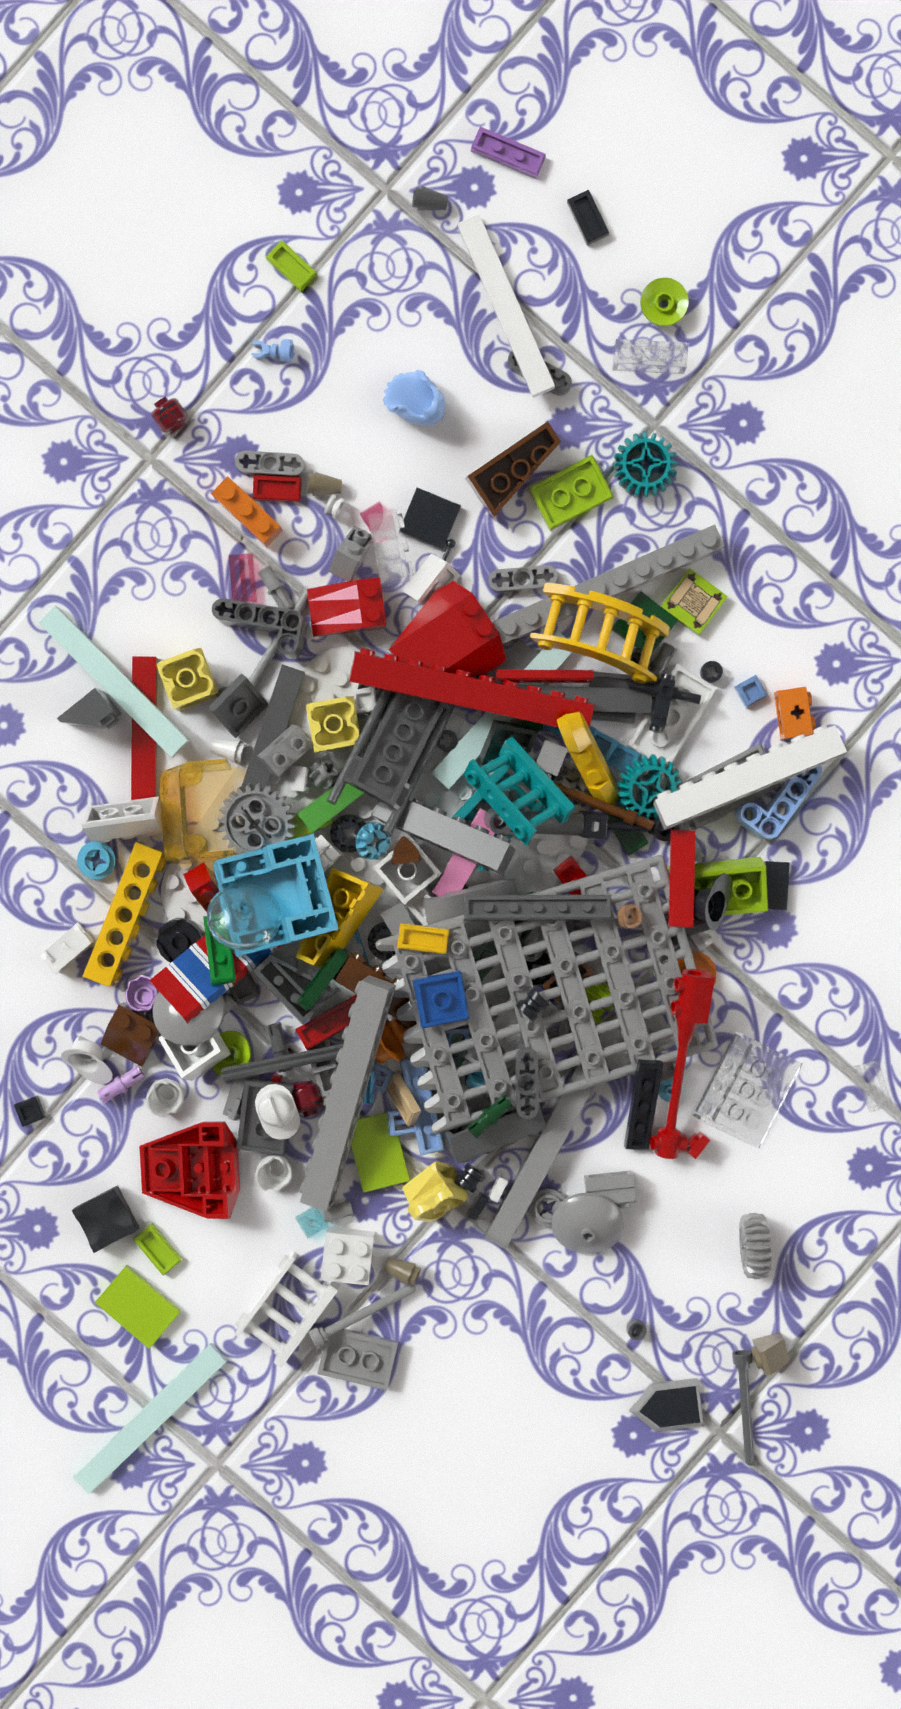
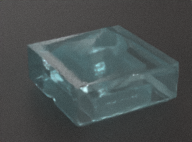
M313 1207L295 1218L307 1239L328 1227V1223L325 1222L321 1211Z

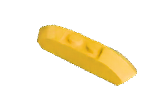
M575 712L563 715L557 719V723L566 747L588 790L594 798L615 805L620 797L617 793L619 787L582 713Z

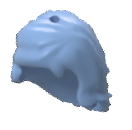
M422 370L405 374L400 373L395 375L391 382L387 383L388 388L384 390L386 395L383 398V402L390 412L397 414L409 423L426 427L433 426L443 419L446 408L444 394L437 389V386L429 380V377Z

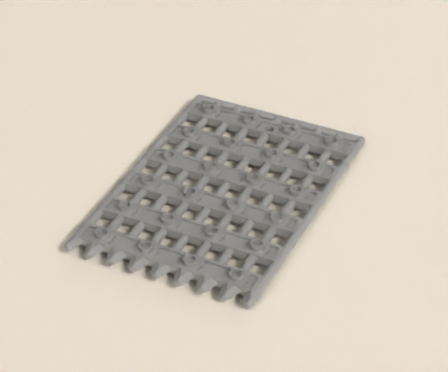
M657 855L529 894L562 895L580 889L581 895H608L604 882L626 875L630 889L612 894L611 898L612 904L633 898L634 905L638 906L642 912L643 917L640 925L643 936L621 942L617 929L621 926L617 918H614L612 911V920H589L590 927L570 933L567 931L565 921H523L516 924L514 921H488L490 932L468 938L464 924L473 921H464V914L426 925L428 927L449 929L446 954L397 948L399 934L380 939L376 942L375 945L378 950L395 951L396 953L382 965V969L386 974H402L403 978L394 983L396 987L393 997L410 999L409 1002L398 1008L396 1012L397 1018L402 1021L417 1022L416 1025L404 1033V1041L408 1044L424 1045L423 1048L411 1056V1064L415 1067H430L431 1069L418 1079L417 1085L422 1090H437L438 1092L425 1102L424 1108L429 1113H444L445 1115L433 1123L431 1126L432 1133L439 1134L471 1124L482 1114V1110L469 1114L466 1100L489 1093L492 1105L502 1095H505L513 1105L507 1112L516 1110V1099L512 1088L515 1085V1075L509 1077L505 1063L515 1060V1055L519 1049L502 1054L498 1041L521 1033L525 1047L533 1049L538 1056L539 1103L636 1073L638 1059L661 1060L663 1064L676 1061L679 1045L677 1020L675 1015H672L670 1006L672 1000H678L679 992H676L674 989L675 978L682 976L677 960L684 959L686 969H696L685 928H668L664 914L668 913L669 872L664 856ZM657 866L661 880L654 882L651 867ZM663 889L667 903L661 905L657 891ZM540 927L544 941L521 947L518 933ZM677 935L681 949L674 951L671 937ZM593 936L597 950L575 956L571 942ZM494 941L498 955L475 961L471 947ZM646 945L650 959L628 965L624 951ZM547 950L551 964L528 970L524 956ZM447 955L451 969L429 976L458 970L462 972L470 1019L422 1029L412 980L428 977L424 964L425 961ZM662 955L668 957V961L665 964L659 961ZM600 959L604 973L582 979L578 965ZM501 964L505 978L481 984L478 970ZM653 968L656 982L635 988L631 974ZM554 973L558 987L539 992V994L545 1000L561 996L565 1010L542 1016L540 1011L538 1017L532 1022L517 1008L516 1004L527 997V992L533 987L532 979ZM607 982L611 996L588 1002L584 988ZM508 987L511 1001L488 1007L485 994ZM660 991L663 1005L641 1011L638 997ZM614 1005L617 1019L595 1025L591 1011ZM514 1010L518 1024L495 1031L492 1017ZM666 1014L670 1028L648 1034L644 1020ZM710 1014L708 1024L696 1025L691 1042L688 1044L687 1057L715 1049L718 1046ZM568 1019L571 1033L549 1039L545 1026ZM468 1024L472 1038L449 1045L445 1031ZM703 1027L707 1041L701 1043L697 1029ZM620 1028L624 1042L602 1048L598 1034ZM673 1037L677 1050L655 1057L651 1043ZM574 1042L578 1056L555 1062L552 1048ZM475 1047L479 1061L456 1068L452 1054ZM627 1051L631 1064L609 1071L605 1057ZM525 1053L524 1057L528 1056L529 1061L533 1060V1057H530L528 1053ZM581 1065L585 1079L562 1085L559 1071ZM482 1070L486 1084L463 1091L459 1077ZM524 1077L522 1078L520 1083L527 1082L533 1079L531 1077ZM529 1096L525 1097V1106H521V1108L530 1106Z

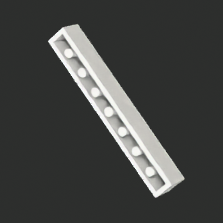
M823 725L813 730V735L805 737L804 734L791 739V744L784 747L782 743L768 749L769 753L762 756L760 753L753 754L747 757V762L738 765L737 762H734L724 767L725 771L719 774L713 771L702 776V781L695 784L693 781H689L680 785V790L671 793L670 790L658 794V799L654 801L653 805L664 830L843 757L847 750L836 726L828 728L827 725Z

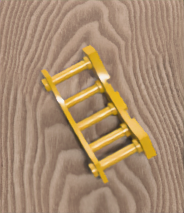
M545 583L543 592L550 598L552 604L544 633H531L530 638L538 644L539 648L544 650L555 648L594 658L625 672L632 677L633 681L638 683L656 682L657 677L647 669L655 639L659 636L668 637L670 627L654 615L648 618L642 614L643 609L605 594L590 590L589 595L575 592V587ZM564 603L575 604L579 607L570 639L553 636L561 605H564ZM591 608L602 611L605 615L597 647L580 642L587 612ZM617 617L626 621L629 625L621 656L606 650L614 619ZM638 629L643 631L646 636L639 665L630 660Z

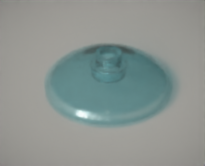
M237 883L223 888L212 898L207 910V924L213 937L222 945L235 950H252L267 944L276 935L281 923V910L276 898L267 889L251 883ZM245 906V907H247L248 909H247V910H241L240 907Z

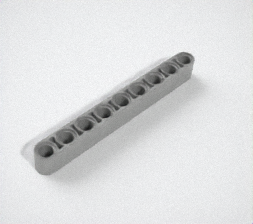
M581 1065L574 1067L566 1084L585 1079ZM594 1086L558 1097L545 1121L547 1129L540 1131L493 1216L484 1234L485 1239L506 1249Z

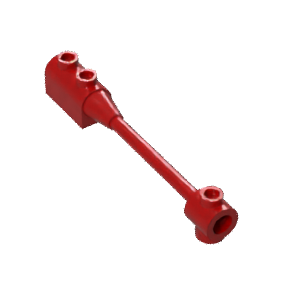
M685 969L682 971V976L676 977L674 980V989L676 992H679L678 1000H672L670 1010L677 1020L679 1045L667 1123L665 1127L658 1129L657 1136H651L650 1138L651 1150H655L657 1156L665 1159L678 1158L679 1153H685L688 1146L687 1136L676 1129L688 1044L691 1042L696 1025L708 1024L715 977L706 969Z

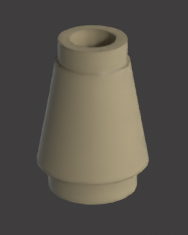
M318 472L308 474L307 493H313V496L341 494L342 479Z
M389 1257L384 1271L406 1286L408 1284L414 1286L421 1268L417 1267L416 1263Z

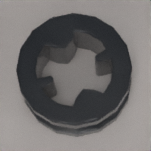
M708 661L700 669L701 678L708 683L718 681L723 674L721 664L716 661ZM711 665L716 667L715 672L718 673L716 678L714 675L711 678L707 677L708 672L705 671L707 666L708 668H711Z
M443 730L437 746L442 751L450 752L456 747L458 738L453 731ZM444 734H450L449 737L452 736L454 738V741L450 743V747H445V744L442 746L440 740L444 738Z

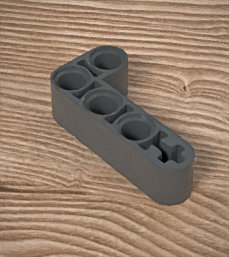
M224 598L218 599L213 603L212 614L222 624L278 633L277 649L283 656L291 660L301 655L307 622L298 611ZM226 609H228V610H230V611L232 612V613L224 612L223 615L221 614V612H222V611H226ZM247 611H253V615L249 620H243V616ZM276 615V619L272 624H266L268 616ZM298 618L299 624L297 627L289 628L290 621ZM288 642H294V648L286 652L285 645Z

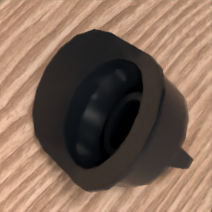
M723 873L719 875L711 887L698 892L695 897L694 919L706 922L710 930L715 931L722 924L733 888L732 878L729 874Z

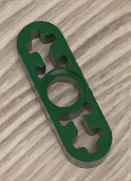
M338 946L331 953L299 997L297 1004L308 1011L314 1005L348 958L349 954Z

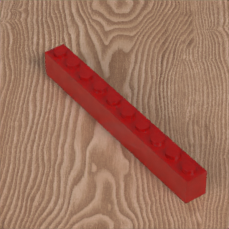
M361 648L360 652L354 651L349 682L559 727L557 719L563 715L581 712L588 727H590L595 705L588 703L589 698L575 695L574 699L565 698L566 693L551 690V694L542 693L541 687L528 685L527 689L518 687V682L504 680L503 684L494 682L495 677L482 674L480 679L470 677L471 672L457 669L456 673L447 672L446 666L433 664L432 668L423 666V661L409 659L408 663L399 661V656L385 653L384 657L375 656V651Z

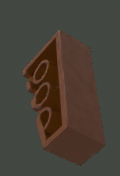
M548 421L465 478L491 518L496 516L561 442Z
M345 948L343 950L349 954L348 958L333 977L334 981L355 993L357 983L369 975L392 984L400 980L397 977L394 979L388 977L378 965L373 967L366 962L367 959L356 952L353 954ZM393 997L388 1014L399 1020L396 1015L398 1008L409 1002L410 999ZM399 1020L410 1028L417 1024L416 1021Z

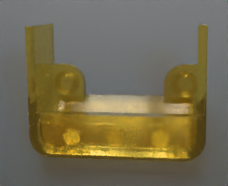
M227 759L186 762L169 768L160 775L164 855L169 862L173 864L212 862L238 855L233 850L209 852L208 841L204 836L188 834L185 787L198 785L203 779V772L232 770L231 764Z

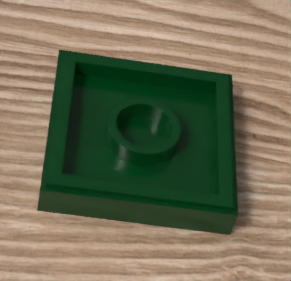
M642 591L631 602L632 605L643 609V615L651 618V615L656 616L666 623L670 630L678 621V619ZM619 618L613 625L612 631L625 640L629 625L626 621ZM640 629L637 632L634 648L643 649L646 636ZM659 636L655 639L652 653L666 636Z

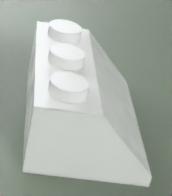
M159 797L88 806L81 825L90 842L98 841L99 843H105L114 838L127 840L134 838L136 835H157L163 830L164 819Z

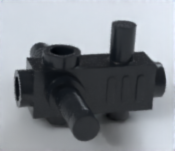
M661 674L659 683L654 682V684L638 683L630 679L628 689L651 693V696L655 697L649 722V731L663 733L671 701L677 699L700 704L701 695L678 690V687H675V676L669 674Z

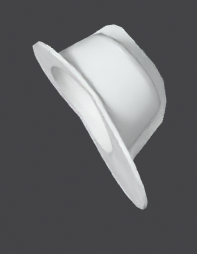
M78 1036L71 1048L61 1053L62 1060L89 1081L105 1084L112 1080V1071L102 1061V1049L97 1043Z
M271 1084L262 1088L256 1096L255 1106L263 1129L269 1136L275 1139L282 1140L292 1137L299 1129L300 1116L290 1091L278 1084Z

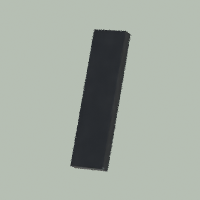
M638 1059L624 1140L625 1149L649 1150L663 1070V1062L661 1060Z

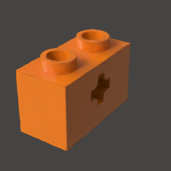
M799 687L774 692L780 740L795 738L802 734L805 736L813 735L816 723L814 716H810L809 706H812V696L810 692H807V688ZM794 709L800 711L797 720L795 715L791 716V711Z

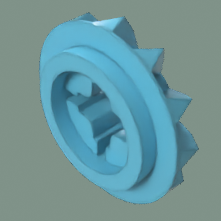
M370 822L359 830L356 837V849L363 858L379 860L380 856L386 855L387 848L391 846L389 842L391 835L383 832L385 827L383 824ZM373 837L379 839L375 844L376 846L370 844L374 840Z
M93 841L85 844L80 849L77 856V864L82 874L86 877L103 879L111 874L114 869L116 855L111 846L106 843ZM97 853H99L100 859H103L106 863L98 864L95 868L94 862L87 859V857H96Z

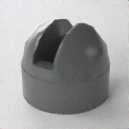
M632 1319L626 1325L627 1334L633 1340H641L647 1333L645 1324L639 1319Z

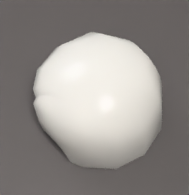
M168 1078L154 1082L147 1092V1107L151 1113L159 1117H165L169 1113L177 1112L184 1101L182 1087L177 1081Z
M269 1155L262 1159L255 1172L256 1183L264 1191L268 1189L279 1191L284 1186H287L293 1177L292 1164L285 1157L279 1155Z

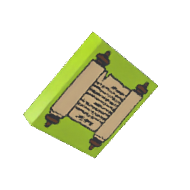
M689 568L661 607L696 635H699L728 596Z

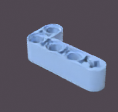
M822 766L809 770L811 773L809 775H805L807 772L785 780L765 810L755 803H746L738 806L734 814L736 821L759 839L766 840L777 837L820 777ZM792 784H796L798 787V794L796 796L790 791ZM779 803L785 807L783 815L777 812V805ZM746 808L752 811L750 821L744 817V810ZM765 822L771 825V832L769 835L765 834V832L763 831V825Z

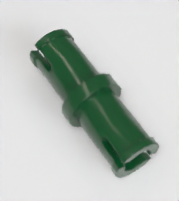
M502 1095L488 1109L484 1108L482 1114L468 1125L467 1129L477 1139L492 1124L495 1126L498 1123L497 1120L513 1107L512 1103L505 1095Z

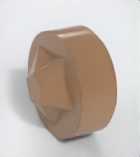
M628 904L623 905L618 910L617 920L621 927L634 929L642 922L643 916L638 906Z

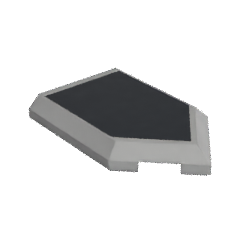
M692 1378L649 1384L639 1400L630 1408L629 1412L655 1432L703 1426L698 1379Z

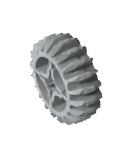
M744 1214L739 1222L742 1269L747 1278H767L770 1275L772 1264L771 1238L767 1219L763 1214Z

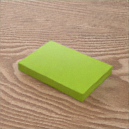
M593 455L528 487L549 531L614 498Z
M387 1112L363 1117L357 1121L351 1146L363 1193L410 1181L399 1135H389Z
M128 1265L122 1269L95 1301L101 1309L149 1349L181 1312L177 1306Z

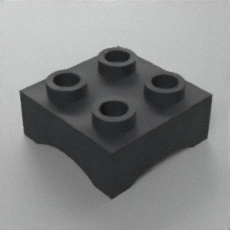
M118 1185L76 1206L72 1210L88 1239L93 1253L136 1232L140 1228Z

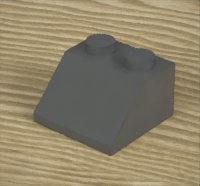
M94 688L57 719L61 723L73 726L100 729L107 727L109 729L119 721L118 717L122 713L104 691Z

